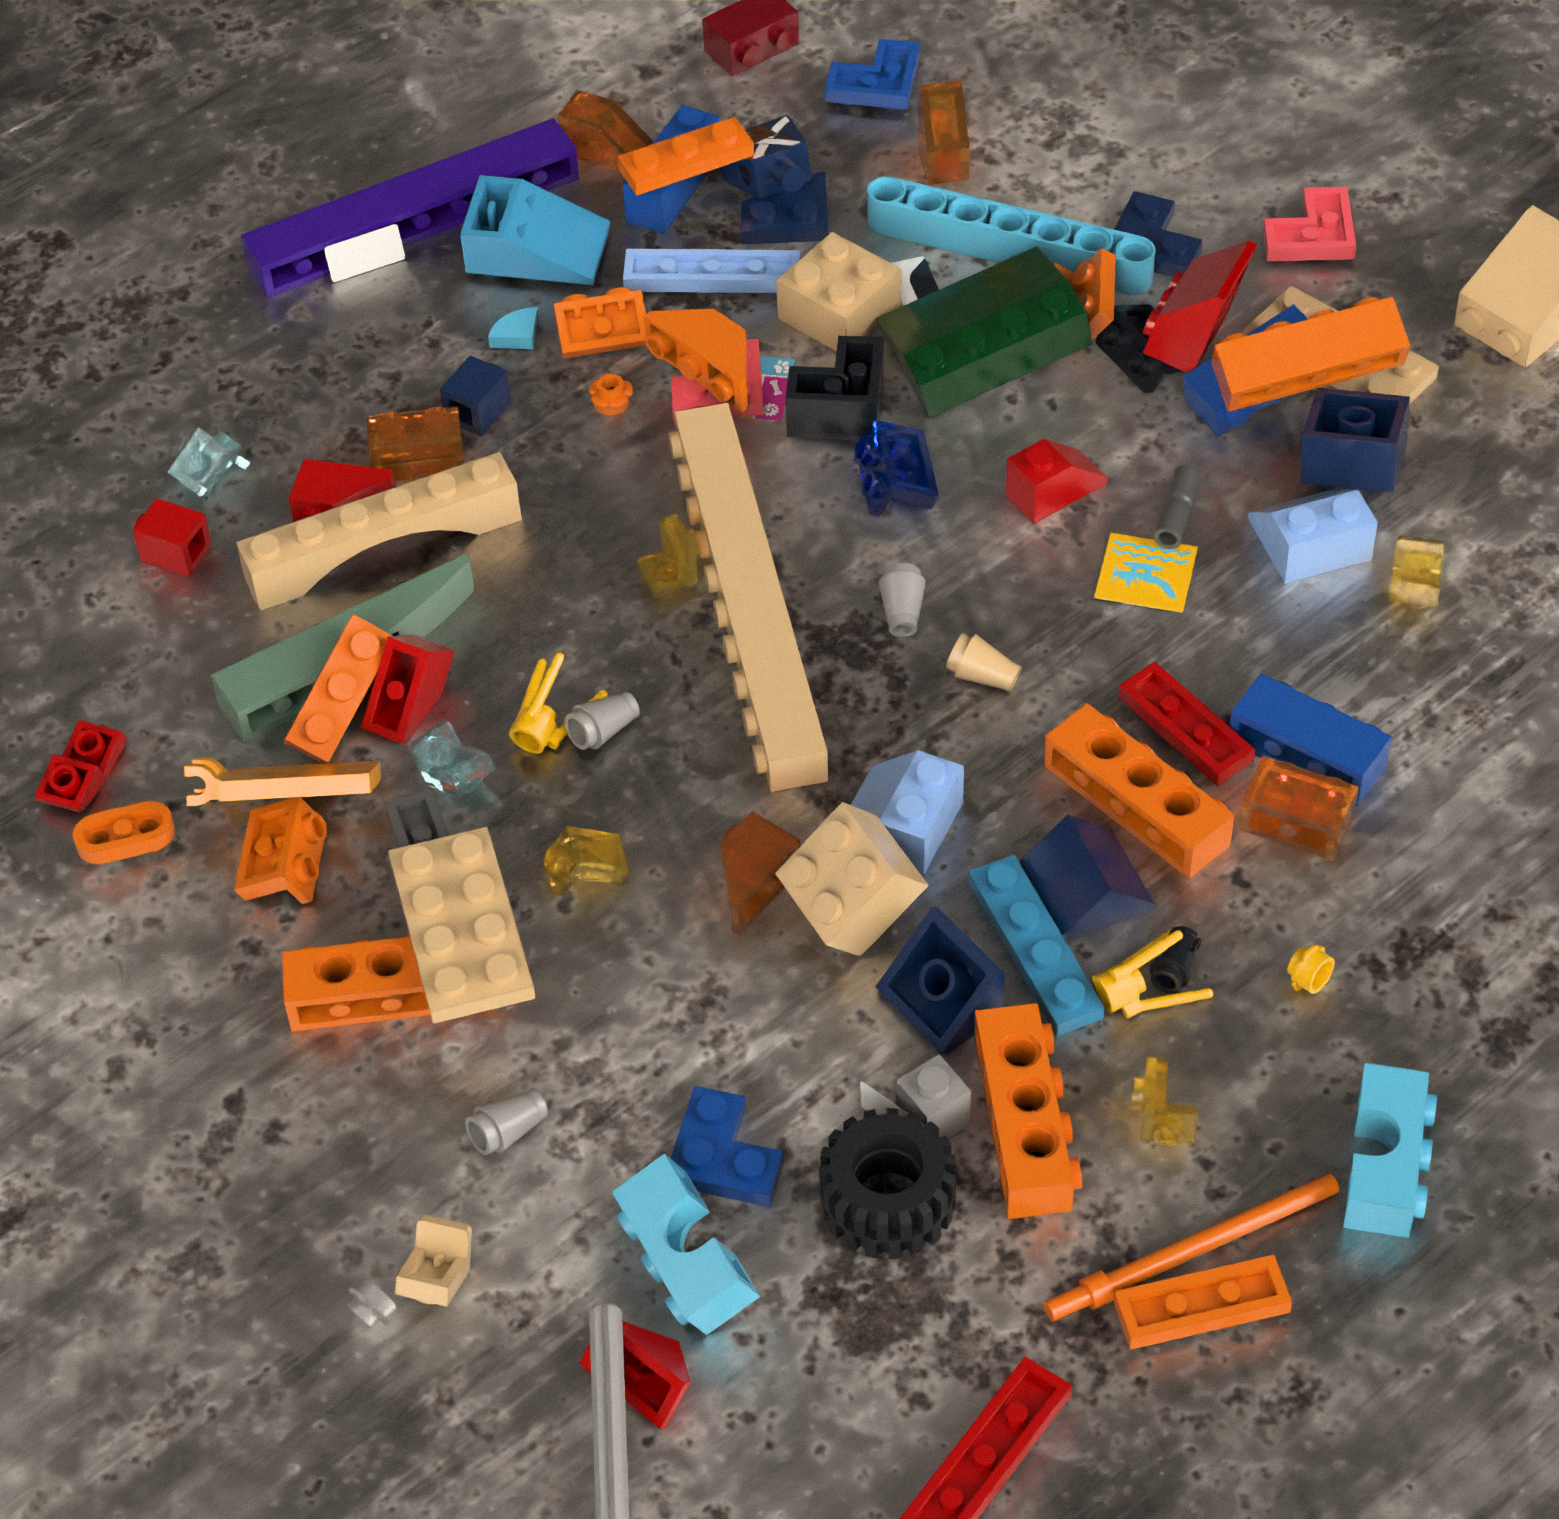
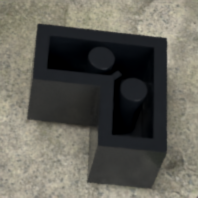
M838 335L835 368L789 366L785 397L787 437L878 441L884 382V337Z

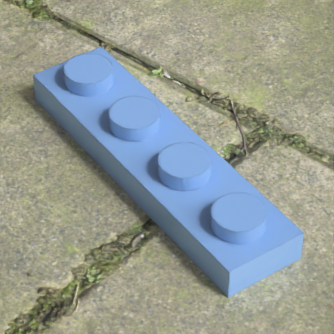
M626 249L623 285L631 291L641 290L642 292L777 293L776 280L801 259L800 250Z

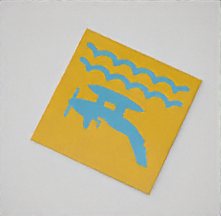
M1110 532L1094 598L1183 613L1198 547L1180 544L1175 549H1166L1159 546L1154 539Z

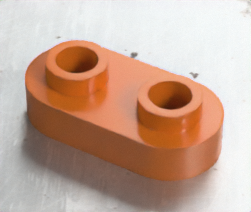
M144 801L90 814L82 818L73 830V840L78 855L84 861L91 864H104L158 851L166 847L175 835V825L171 811L166 805L157 801Z

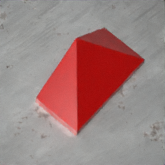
M622 1321L625 1401L659 1429L666 1428L691 1382L680 1343L675 1339ZM589 1343L579 1364L591 1373Z

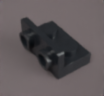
M1151 304L1114 305V320L1097 335L1095 342L1144 394L1155 391L1163 373L1184 372L1143 353L1149 336L1142 333L1152 310L1155 309Z

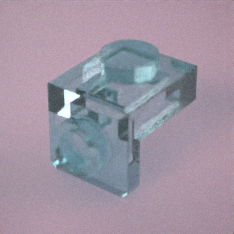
M198 427L168 473L194 493L207 500L232 463L246 470L251 462L237 453L242 445L219 430L214 437Z
M440 720L409 745V751L426 784L458 797L477 789L482 779L496 769L489 753L461 744L451 723L445 720Z

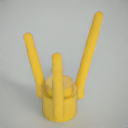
M561 652L555 654L544 678L543 673L547 662L545 659L538 660L518 716L509 729L511 740L518 747L529 753H542L546 745L556 750L567 735L565 722L557 728L555 722L557 715L555 711L544 704L564 660V654ZM601 690L587 702L607 697L608 693L605 690Z
M1168 930L1121 963L1092 976L1093 988L1108 1013L1111 1014L1121 1009L1124 1016L1128 1019L1142 1011L1195 1002L1213 996V990L1205 988L1139 999V994L1146 991V985L1138 968L1183 938V933L1180 930H1176L1168 935L1170 932Z

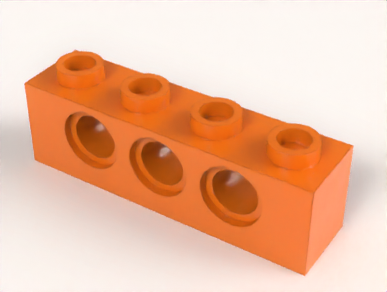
M1088 703L1045 736L1044 766L1188 879H1191L1231 845L1234 814L1230 812L1221 800L1211 798L1194 785L1184 772L1173 769L1157 757L1147 744L1136 741L1123 731L1113 718L1106 714L1102 715Z
M410 935L376 941L358 940L351 944L325 947L307 946L299 950L282 952L284 1004L291 1032L430 1015Z
M1038 1003L975 1010L974 1041L1007 1218L1015 1219L1072 1212L1074 1190L1082 1189V1176L1078 1157L1069 1158L1066 1144L1073 1142L1072 1125L1069 1112L1059 1111L1057 1099L1063 1098V1081L1060 1067H1050L1048 1055L1054 1054V1037L1051 1023L1041 1022ZM1023 1063L1026 1064V1066H1015L1012 1064ZM1031 1107V1108H1034V1109H1036V1110H1034V1111H1024V1110H1021L1020 1108ZM1040 1152L1045 1154V1156L1034 1157L1029 1155V1153Z

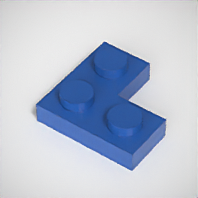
M879 39L873 66L831 62L825 85V102L907 110L920 59V42Z
M694 1086L670 1159L686 1171L698 1192L770 1207L784 1164L783 1151L736 1141L746 1110L745 1096Z

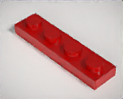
M1025 1356L899 1519H979L1072 1396V1385Z

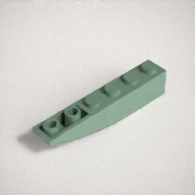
M464 554L449 562L442 563L420 576L400 583L378 596L358 603L338 615L316 623L296 635L274 643L237 663H232L224 669L211 674L218 706L244 743L295 719L352 614L392 636L416 635L425 638L475 591L470 559Z

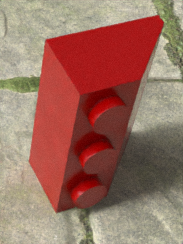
M1249 240L1195 258L1184 274L1177 271L1168 290L1164 291L1157 308L1152 310L1142 334L1149 336L1143 353L1186 373L1196 368L1227 317L1257 247V243Z

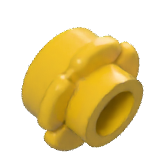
M1314 944L1309 948L1301 947L1292 956L1287 968V972L1293 980V989L1299 991L1303 988L1311 994L1319 992L1331 977L1335 960L1325 953L1323 946Z

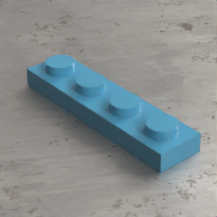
M1015 855L968 871L969 886L1048 1023H1051L1055 1035L1058 1037L1104 1019V1005Z

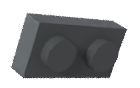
M432 788L384 802L386 814L398 848L449 836Z

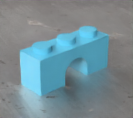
M1364 1063L1354 1136L1377 1140L1388 1147L1391 1152L1380 1156L1354 1153L1348 1182L1343 1228L1409 1238L1413 1217L1424 1218L1428 1186L1418 1185L1419 1171H1429L1433 1140L1423 1139L1424 1126L1433 1127L1437 1104V1095L1427 1094L1429 1072Z
M661 1155L612 1191L622 1211L616 1214L619 1223L634 1241L640 1240L646 1250L640 1256L641 1261L658 1283L662 1281L665 1283L671 1294L665 1298V1302L680 1324L685 1326L690 1322L708 1335L761 1297L735 1253L715 1237L698 1249L685 1252L684 1243L688 1231L696 1222L709 1214L710 1211L686 1171L667 1155Z

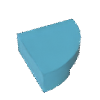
M538 307L519 309L499 319L489 332V347L533 350L539 322Z

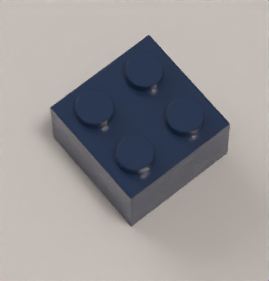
M1317 388L1302 433L1300 483L1315 484L1321 488H1333L1336 486L1356 488L1368 493L1394 492L1407 446L1410 396Z

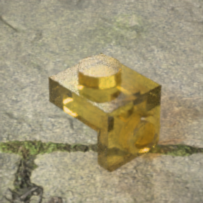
M677 513L659 519L662 551L642 557L637 561L638 570L655 597L698 583L696 557L701 555L700 543L693 529H685Z
M1399 536L1397 538L1389 600L1398 601L1401 606L1411 609H1421L1427 605L1437 606L1445 549L1443 541Z
M566 826L555 843L548 848L544 859L545 871L550 877L553 893L557 895H565L576 879L621 885L630 873L621 839L617 833Z
M1147 1057L1145 1078L1134 1077L1132 1109L1142 1110L1141 1140L1155 1141L1166 1146H1174L1180 1143L1193 1144L1196 1135L1198 1108L1195 1106L1166 1104L1168 1059Z

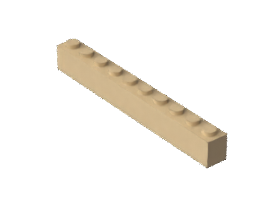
M723 403L674 412L676 431L668 432L670 450L673 459L681 458L682 464L677 465V473L681 491H690L691 497L686 498L690 525L699 524L700 531H695L699 558H708L709 565H704V574L708 592H717L718 600H713L716 623L718 628H727L728 635L723 636L726 660L728 664L736 663L738 671L732 672L737 700L746 699L748 706L742 708V716L747 737L756 736L757 745H752L757 774L766 773L770 792L828 782L826 744L729 404Z

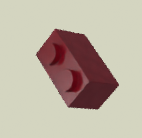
M740 0L702 19L704 51L732 77L799 44L798 11L786 0Z

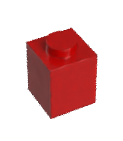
M157 498L146 513L138 517L133 529V537L136 541L141 562L190 577L212 546L204 513Z

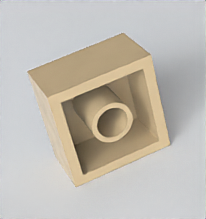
M834 232L826 236L776 280L778 319L837 351L838 335L869 337L879 328L876 322L877 317L902 307L901 268Z
M844 802L828 816L775 873L825 945L860 957L929 886L877 815Z

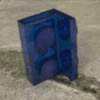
M875 420L865 437L862 436L858 440L855 448V461L859 464L862 478V494L866 497L869 515L880 517L890 501L932 509L939 499V493L924 431Z

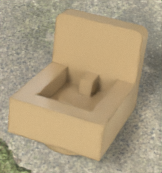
M422 1215L416 1225L415 1248L396 1275L395 1294L416 1299L424 1304H438L447 1307L470 1271L471 1226L429 1215Z

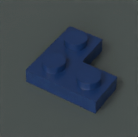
M1133 191L1114 230L1139 235L1153 242L1155 246V273L1174 277L1177 271L1184 274L1192 260L1200 256L1202 252V239L1166 230L1174 215L1175 201Z

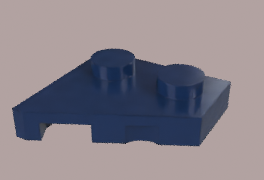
M817 172L812 174V179L804 183L798 191L788 192L784 190L765 198L753 197L742 201V244L822 241L828 236L826 173Z

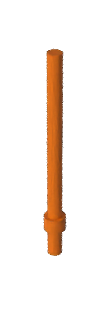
M1328 1173L1106 1274L1102 1270L1081 1278L1079 1286L1044 1301V1311L1049 1320L1054 1322L1087 1306L1095 1310L1114 1301V1291L1132 1287L1339 1193L1338 1182L1331 1173Z

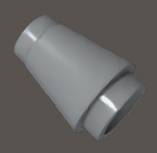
M909 563L892 564L884 569L883 576L879 579L878 585L890 634L897 637H909L917 632L926 581L917 566Z
M627 691L577 704L572 708V712L565 717L567 734L573 744L581 750L587 748L598 749L639 716V706L633 695Z
M531 1089L525 1093L476 1106L473 1114L466 1118L465 1126L471 1142L481 1154L488 1155L492 1152L501 1154L541 1120L548 1116V1109L540 1093Z

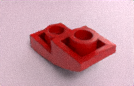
M78 720L63 755L53 754L34 798L39 802L81 813L102 788L119 759L127 742L123 732Z

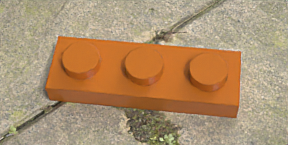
M732 117L619 155L618 169L635 195L638 196L754 156V142L737 118Z
M355 614L351 615L283 740L284 744L321 764L329 763L378 671L387 637L392 636L391 634Z
M1274 1254L1114 1291V1305L1130 1350L1290 1313L1292 1305L1291 1297Z

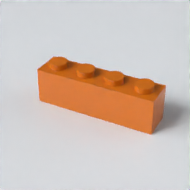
M1376 297L1363 299L1355 303L1352 308L1337 312H1334L1332 309L1321 310L1312 314L1308 320L1290 324L1288 321H1281L1268 326L1263 332L1246 336L1243 333H1237L1227 336L1219 344H1215L1211 364L1227 411L1231 412L1404 365L1410 349V343L1394 298L1389 297L1378 300Z

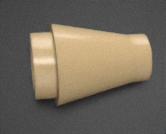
M962 633L952 649L946 668L956 672L955 678L1001 688L1010 693L1020 675L1022 666L1012 662L977 634L970 637Z

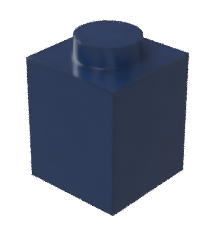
M471 355L440 388L444 421L479 436H483L512 403L508 371L494 363L485 362Z

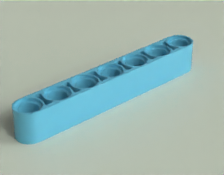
M884 176L876 178L867 187V223L869 228L875 233L996 263L1005 261L1037 246L1053 264L1057 263L1075 272L1081 262L1084 260L1088 261L1100 248H1103L1116 255V292L1139 295L1149 291L1152 287L1155 246L1153 242L1145 237L895 177Z

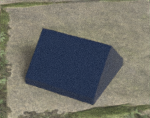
M1067 814L1020 860L1021 867L1065 941L1155 909V903L1113 830Z
M931 907L875 987L941 1054H948L974 1036L975 1010L1004 1007L1005 973L938 907Z

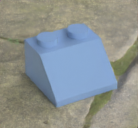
M1332 489L1248 512V519L1284 584L1372 560L1378 522L1358 489Z
M919 750L887 760L871 767L851 805L877 815L919 873L925 876L963 804L964 765Z

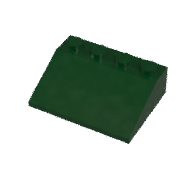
M1037 246L876 318L882 334L928 418L1093 345L1086 310L1068 280Z

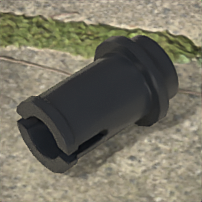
M1176 926L1170 930L1168 935L1176 930H1180L1183 933V938L1162 952L1160 957L1155 958L1150 964L1151 982L1163 992H1177L1180 988L1185 987L1190 980L1188 969L1196 951L1200 948L1201 938H1196L1198 934L1185 926Z

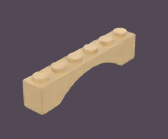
M497 452L237 541L236 544L244 579L259 611L304 596L321 578L339 564L361 551L387 540L412 533L436 530L462 531L480 535L522 520L517 482L501 453Z

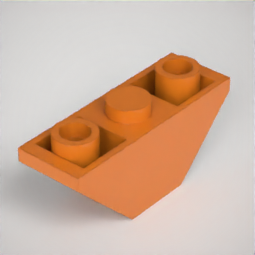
M715 309L649 311L644 315L645 343L649 351L656 358L666 360L679 369L685 378L691 381L695 380L708 389L720 402L728 403L741 413L748 409V353L745 329Z

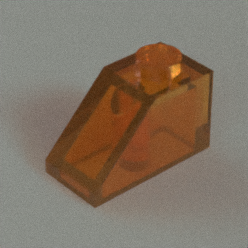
M961 81L918 86V152L927 185L969 180L970 146Z
M576 90L558 115L560 127L576 147L577 159L618 171L619 155L652 145L654 142L615 100Z
M753 811L739 825H733L727 830L720 845L731 929L739 936L785 888L775 873L801 846L800 839Z

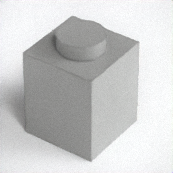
M940 1054L896 1080V1105L907 1113L911 1111L921 1115V1122L924 1125L930 1121L939 1127V1137L947 1136L949 1139L970 1126L971 1090Z

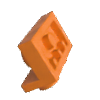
M1100 248L1088 261L1084 260L1081 262L1075 272L1057 263L1053 264L1068 280L1086 310L1092 340L1114 320L1116 255L1103 248Z
M619 287L608 290L602 296L587 298L584 294H574L564 297L561 302L554 303V320L558 330L562 358L567 359L646 346L644 324L646 312L642 291H631L629 288Z
M301 797L289 798L250 810L234 891L245 901L283 890H288L301 904L313 901L316 880L319 876L323 844L327 834V824Z

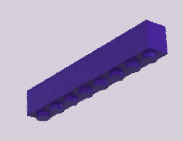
M552 118L242 234L241 239L247 267L266 297L275 296L330 275L324 248L397 224L404 247L464 224L480 175L523 179L546 191L579 180L576 147L557 121Z

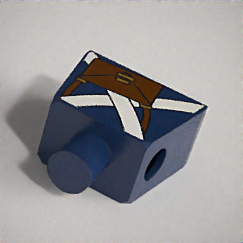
M788 115L746 129L745 131L754 142V156L720 167L722 180L755 198H765L784 190L795 192L804 183L812 179L806 141Z

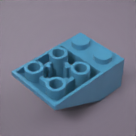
M480 175L460 233L465 272L593 285L610 229V221L523 179Z

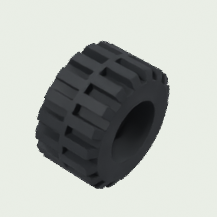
M887 1108V1114L877 1115L875 1109L864 1111V1119L859 1121L854 1116L843 1122L844 1132L834 1129L828 1137V1147L822 1148L819 1180L821 1211L824 1221H829V1230L835 1238L844 1236L845 1246L854 1252L861 1246L865 1248V1256L877 1258L879 1252H888L889 1259L901 1258V1251L909 1250L912 1255L923 1251L924 1241L932 1245L941 1238V1228L948 1229L952 1221V1210H955L956 1159L955 1155H951L952 1145L947 1136L939 1137V1127L931 1121L925 1125L921 1124V1115L910 1111L907 1117L899 1115V1109ZM881 1173L899 1174L914 1182L908 1189L893 1194L871 1191L861 1183L869 1177Z

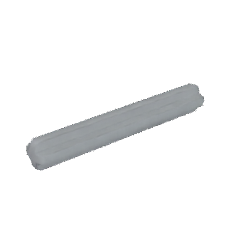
M600 1304L592 1306L589 1311L595 1518L629 1519L622 1311L615 1304Z

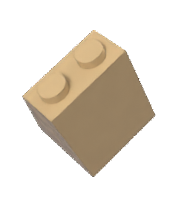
M1533 205L1526 210L1459 292L1454 325L1464 330L1467 334L1474 336L1524 368L1559 341V220Z

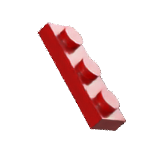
M1153 662L1119 685L1118 698L1216 786H1219L1254 762L1255 748L1158 663Z

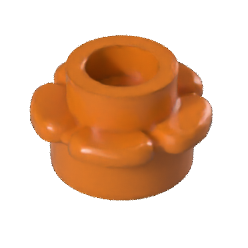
M605 374L591 383L589 387V394L592 395L591 402L596 410L602 414H620L629 406V397L633 395V386L629 381H623L619 375Z

